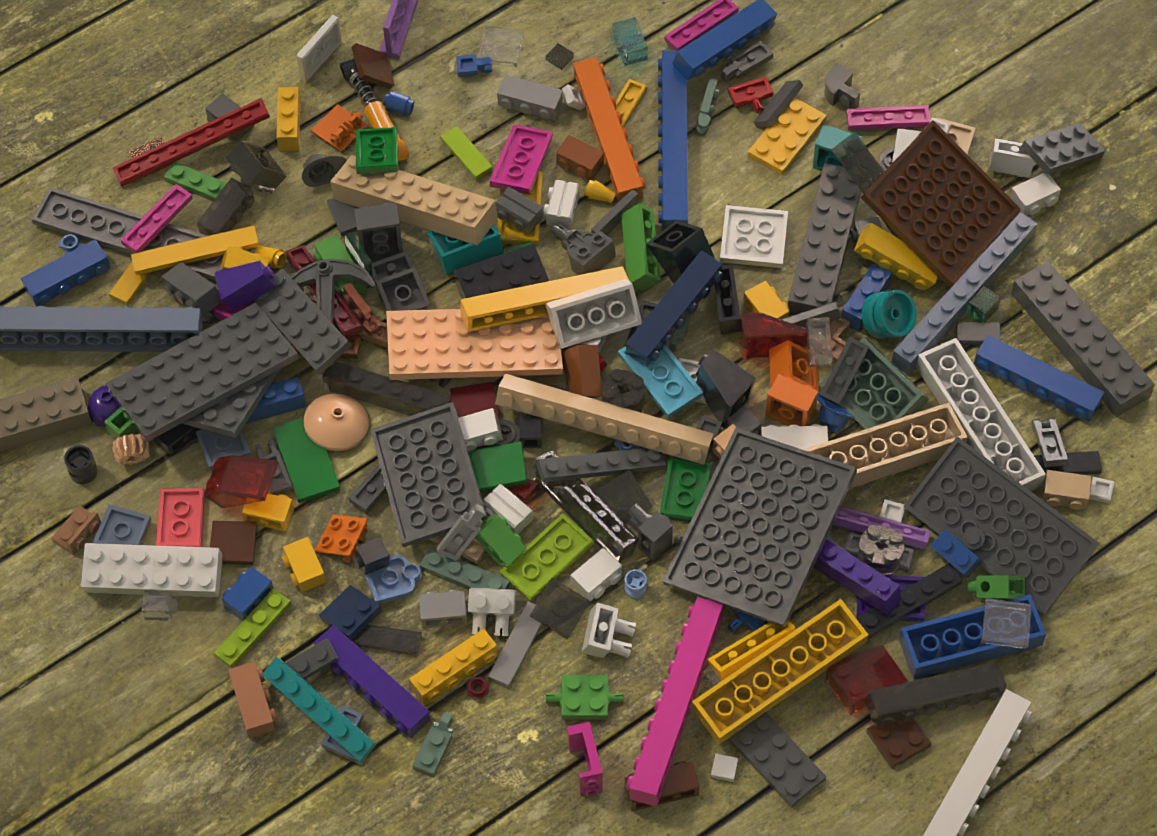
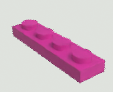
M718 0L665 35L664 41L674 51H679L738 13L739 7L731 0Z
M928 105L847 109L846 112L848 131L926 127L930 122Z
M175 184L121 239L122 245L134 253L141 252L193 199L192 194Z

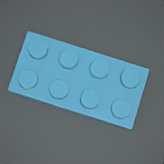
M626 346L619 350L618 356L667 418L703 396V391L667 346H663L655 362L651 361L648 366L626 353Z

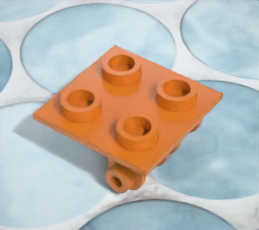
M337 104L311 132L342 152L356 139V130L366 129L368 124L362 121L363 116L360 112L350 113Z
M333 514L315 552L343 556L342 560L344 562L350 563L351 560H354L356 546L363 542L364 535L368 531V519Z

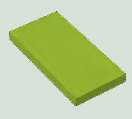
M562 513L529 543L526 549L509 566L503 567L499 573L503 578L510 580V584L529 602H532L594 545V541Z

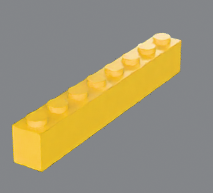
M621 266L461 299L460 315L468 332L548 316L546 307L548 302L624 279L629 281Z

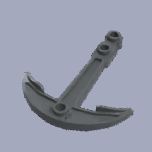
M340 259L316 261L301 268L291 277L303 292V287L316 283L317 307L332 324L335 281L337 279H350L353 284L366 285L371 288L376 287L372 277L363 267L351 261Z

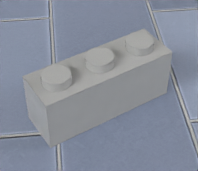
M505 74L497 92L498 105L506 109H514L524 114H532L542 119L555 121L563 104V90Z

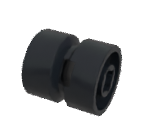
M76 445L67 450L64 461L71 479L78 484H87L93 481L97 476L98 470L91 450L84 445Z

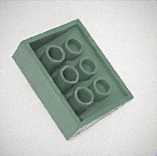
M863 337L860 342L869 346L840 405L848 413L855 416L854 419L864 429L917 413L929 398L871 341ZM830 373L820 383L822 387L825 385Z

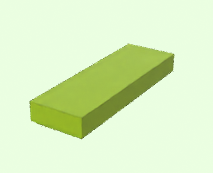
M458 126L440 136L441 141L475 180L493 171L492 165Z

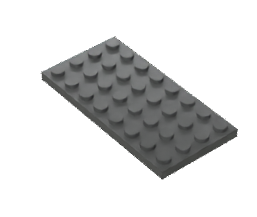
M254 303L200 332L199 335H194L105 384L109 392L148 442L298 360L299 356L257 303Z
M958 436L903 506L938 534H941L946 529L962 543L963 534L968 528L977 527L981 529L985 534L983 546L976 550L970 549L983 560L980 566L992 575L1025 576V596L1031 594L1036 609L1044 615L1047 614L1100 545L1098 541Z

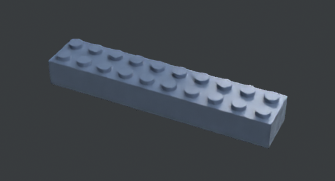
M0 306V351L165 352L205 330L201 310L194 307L131 308L124 306L122 308H110L102 306L100 308H89L81 306L76 308L66 306Z

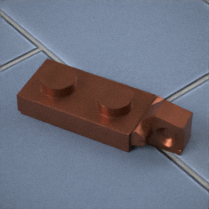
M351 283L344 285L343 300L348 307L351 306L353 308L356 318L359 321H363L364 331L370 336L381 331V325L375 319L372 310Z

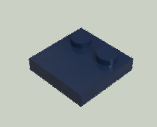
M349 585L319 616L323 622L330 627L332 625L336 626L352 641L383 610L375 601L352 585Z

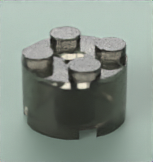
M614 369L602 383V402L641 413L645 404L643 378L632 371Z
M869 526L860 538L857 559L886 577L889 574H895L900 569L903 559L904 540L902 533L887 526Z

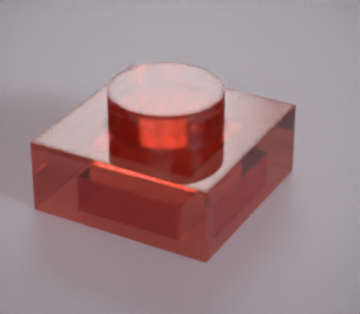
M527 478V483L512 486L509 491L519 500L528 503L541 488L538 482Z

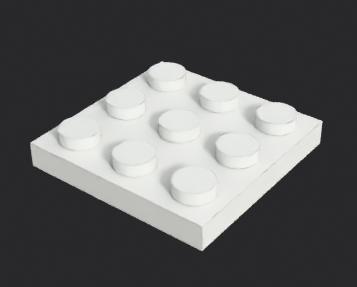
M726 205L720 262L782 268L788 211Z

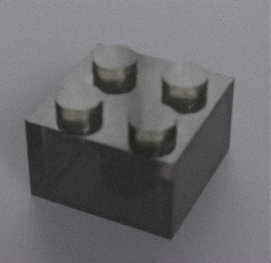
M243 140L226 157L231 164L230 168L241 177V183L247 188L252 187L259 192L264 191L271 194L287 177L266 148Z

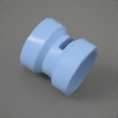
M638 569L630 570L625 575V593L632 599L642 598L647 590L646 574Z

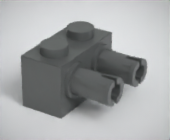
M636 503L629 510V515L632 517L628 524L638 532V549L654 562L672 546L673 524L667 516H662L658 511L653 515H649Z

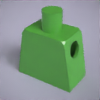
M977 575L976 580H969L968 592L970 594H977V598H1019L1025 596V576Z

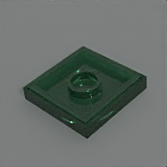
M352 232L346 234V250L355 264L363 267L372 277V262L355 235Z

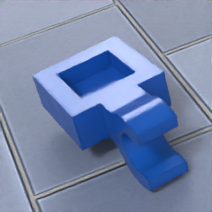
M476 54L456 56L458 77L478 75V70L485 73L492 72L491 57L477 59Z

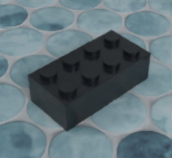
M534 244L454 270L455 283L462 299L549 281Z

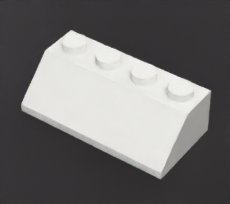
M627 279L546 303L550 323L561 349L642 324L633 284Z

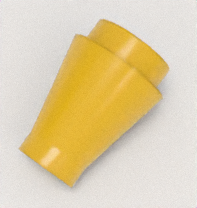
M589 180L584 195L588 196V199L612 204L616 192L597 180Z
M259 245L254 252L269 259L268 265L273 269L282 268L287 260V255L282 249Z

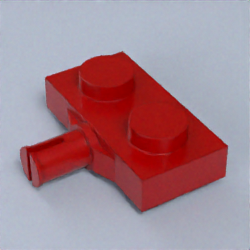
M762 77L729 87L728 94L735 108L752 104L755 112L759 113V111L762 112L764 110L760 101L773 97V90L767 77Z

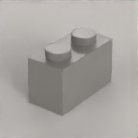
M449 590L444 593L427 592L419 595L422 629L467 625L464 591Z

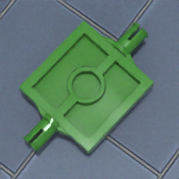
M562 675L560 693H546V703H560L562 720H608L610 703H624V693H610L608 675Z

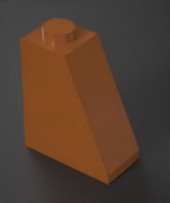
M577 345L561 351L562 364L571 393L592 399L601 397L598 345Z

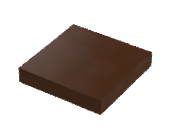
M358 43L351 47L360 79L388 89L395 86L385 53Z
M212 522L210 548L220 549L223 554L222 564L254 565L257 522Z

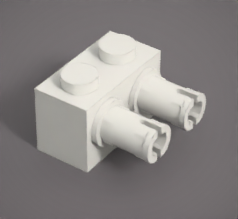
M471 587L469 589L468 612L473 614L471 634L478 633V627H480V630L483 628L486 630V617L489 613H493V615H496L494 635L500 636L502 628V636H509V616L515 613L516 590Z
M596 603L590 610L582 653L604 658L610 652L628 658L632 644L613 639V634L618 632L632 637L635 632L636 623L618 619V608Z

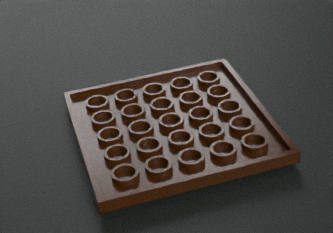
M934 120L919 133L860 197L949 288L960 279L1020 210L1011 198Z

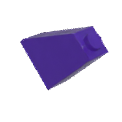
M261 261L219 270L214 273L220 299L232 312L275 287L273 281L275 275L269 266L265 267Z

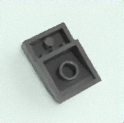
M408 251L368 264V272L376 285L375 289L386 311L420 310L430 306Z

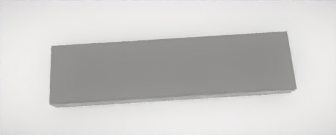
M529 601L527 602L488 676L489 680L507 688L511 686L548 615L547 609Z

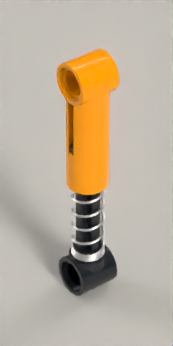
M355 59L340 63L341 73L345 81L350 82L355 87L354 90L358 93L361 104L364 105V114L372 129L394 127L382 103L377 101V98L373 96L374 92L370 91L371 86L367 85V81L359 78ZM398 135V162L409 158V152L405 142Z

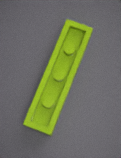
M273 588L217 648L214 656L229 668H233L290 607L291 601Z

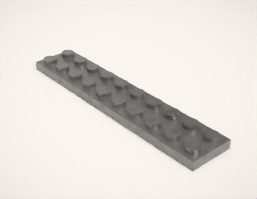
M49 187L31 220L33 224L67 235L72 234L89 242L96 239L99 245L124 253L134 254V252L122 245L121 239L144 216ZM168 224L141 252L207 237V235ZM224 255L185 265L202 277L216 281L214 273L220 270Z

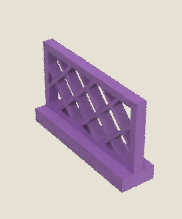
M392 0L383 26L384 38L379 50L385 53L387 57L400 58L419 0Z

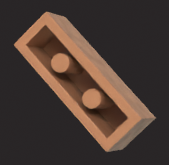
M254 661L228 669L248 738L275 731L273 722H276L277 718L274 708L269 709L267 702L271 701L268 688L263 689L261 682L265 681L262 675V668L257 669Z

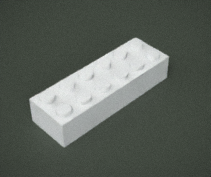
M85 543L81 588L86 593L219 598L223 554L219 548Z

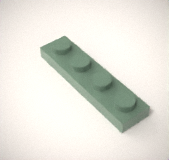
M430 547L420 564L421 570L466 589L471 587L508 589L510 585V580L462 560L454 561Z

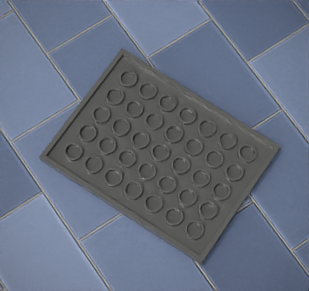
M735 428L662 582L664 585L718 602L725 607L785 628L857 473L856 467Z

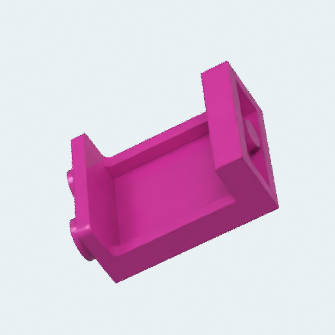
M590 722L568 726L567 742L569 752L583 750L588 767V772L579 774L580 795H595L603 790V773Z

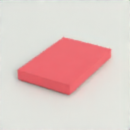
M160 488L156 546H202L204 488Z

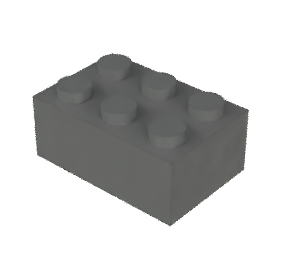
M383 203L377 206H363L354 209L362 264L374 263L403 252L396 203Z

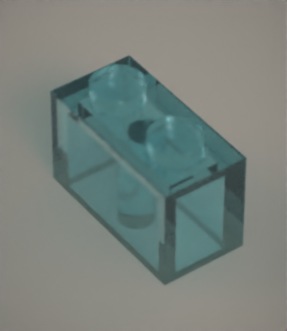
M633 17L612 23L610 38L612 43H616L617 56L619 59L622 58L624 66L647 60L648 48L636 18Z

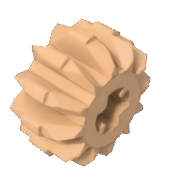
M132 433L131 435H124L123 437L116 438L113 442V455L116 462L122 465L138 464L150 457L149 442L141 434L133 435Z

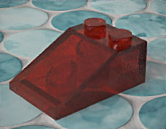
M749 312L741 315L740 343L742 358L769 357V349L787 340L807 350L808 329L764 313Z
M236 455L219 457L213 465L214 469L206 483L203 496L220 508L265 501L279 462Z
M883 645L848 656L828 667L826 673L827 682L850 715L908 683L907 678Z

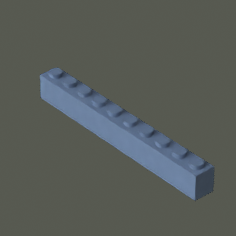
M1020 212L893 351L892 363L909 376L916 368L918 355L934 348L1035 237L1038 223Z

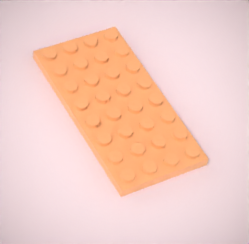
M460 309L386 311L390 380L498 377L505 374L512 376L563 374L561 348L550 323L549 315L468 332L460 315Z

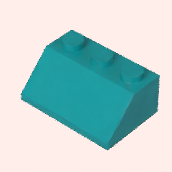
M494 224L478 246L434 231L427 232L438 263L446 275L453 273L456 269L486 260L504 252L501 235Z

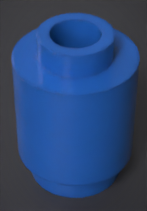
M394 91L386 94L383 101L387 111L402 116H410L415 104V100H412L411 97Z

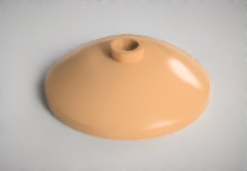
M327 394L318 397L307 407L304 415L306 434L316 445L327 450L344 451L351 449L361 443L368 432L369 418L365 408L357 400L347 395Z

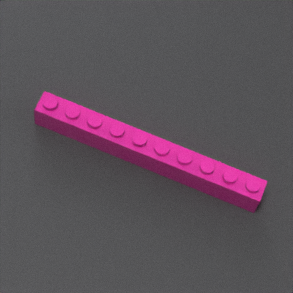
M697 597L695 605H690L688 618L690 619L688 623L683 625L681 632L683 638L681 642L678 641L676 644L675 661H670L668 668L670 675L668 679L663 681L661 692H663L662 697L657 698L655 703V717H651L648 723L647 730L649 734L642 739L640 748L642 753L641 756H637L633 767L635 770L634 776H629L626 789L629 790L630 800L657 807L692 707V701L696 696L723 618V604Z

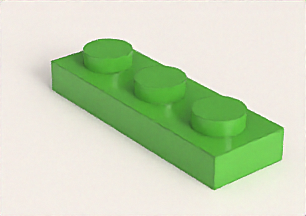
M177 162L172 163L164 176L165 182L173 185L177 184L187 191L217 203L220 202L229 188L228 183Z

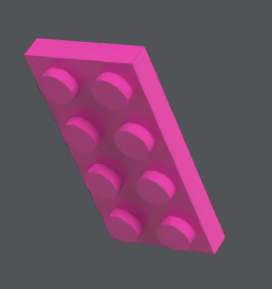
M513 124L490 179V187L504 190L510 187L519 193L530 195L553 139V132Z

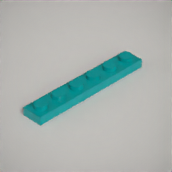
M275 657L262 675L358 761L363 762L376 746V743L279 657Z

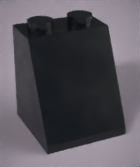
M678 220L647 243L648 248L673 284L701 250L715 258L703 229Z
M713 349L708 355L704 354L698 363L700 368L696 372V384L703 391L705 402L718 421L722 422V427L725 428L728 418L749 401L756 377Z

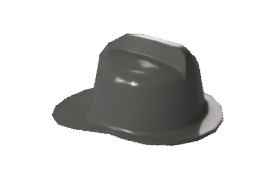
M314 154L310 156L303 164L302 180L304 184L309 187H318L330 183L347 159L338 155L326 157L323 154Z

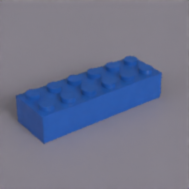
M1030 594L903 627L900 631L899 642L912 678L917 679L1043 646L1046 632Z

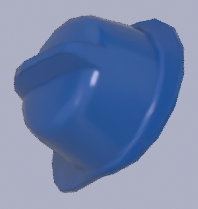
M818 393L817 400L821 403L819 419L823 426H827L828 430L837 433L841 428L845 427L850 418H855L840 404Z

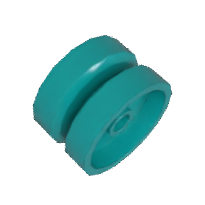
M889 290L869 295L864 301L861 318L865 329L874 338L902 337L909 334L914 328L917 320V310L909 294L902 290Z

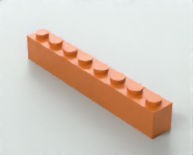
M597 57L573 63L574 76L585 102V108L599 148L604 152V162L618 202L631 190L638 193V199L643 198V189L646 188L643 177L638 175L640 170L637 160L633 161L632 156H634L632 145L627 144L626 141L628 140L627 131L620 125L622 123L620 112L615 111L616 101L614 96L609 94L611 91L609 81L604 80L605 71L603 64L598 63Z

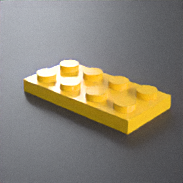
M794 97L773 125L767 127L750 148L748 157L783 175L826 121L827 115Z

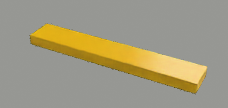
M250 226L131 254L135 274L140 275L174 267L180 262L187 264L224 255L229 245L246 250L259 247L255 227Z

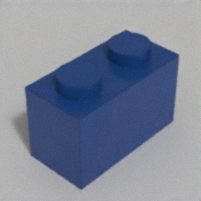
M946 529L930 545L968 578L983 561Z
M251 566L247 571L241 573L233 587H229L224 592L222 598L224 608L244 621L273 589L272 581Z

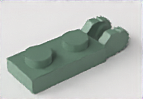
M709 79L695 129L698 135H705L709 128L710 117H712L715 106L711 105L712 100H717L719 89L716 88L717 80Z

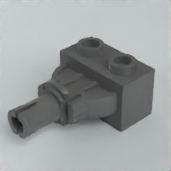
M558 222L557 226L554 225L552 227V233L563 240L562 248L567 251L571 269L577 275L597 272L616 257L614 241L600 230L596 233L582 232L580 229L569 230L561 222Z

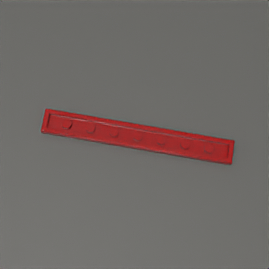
M262 98L112 168L120 186L123 187L270 118V115Z

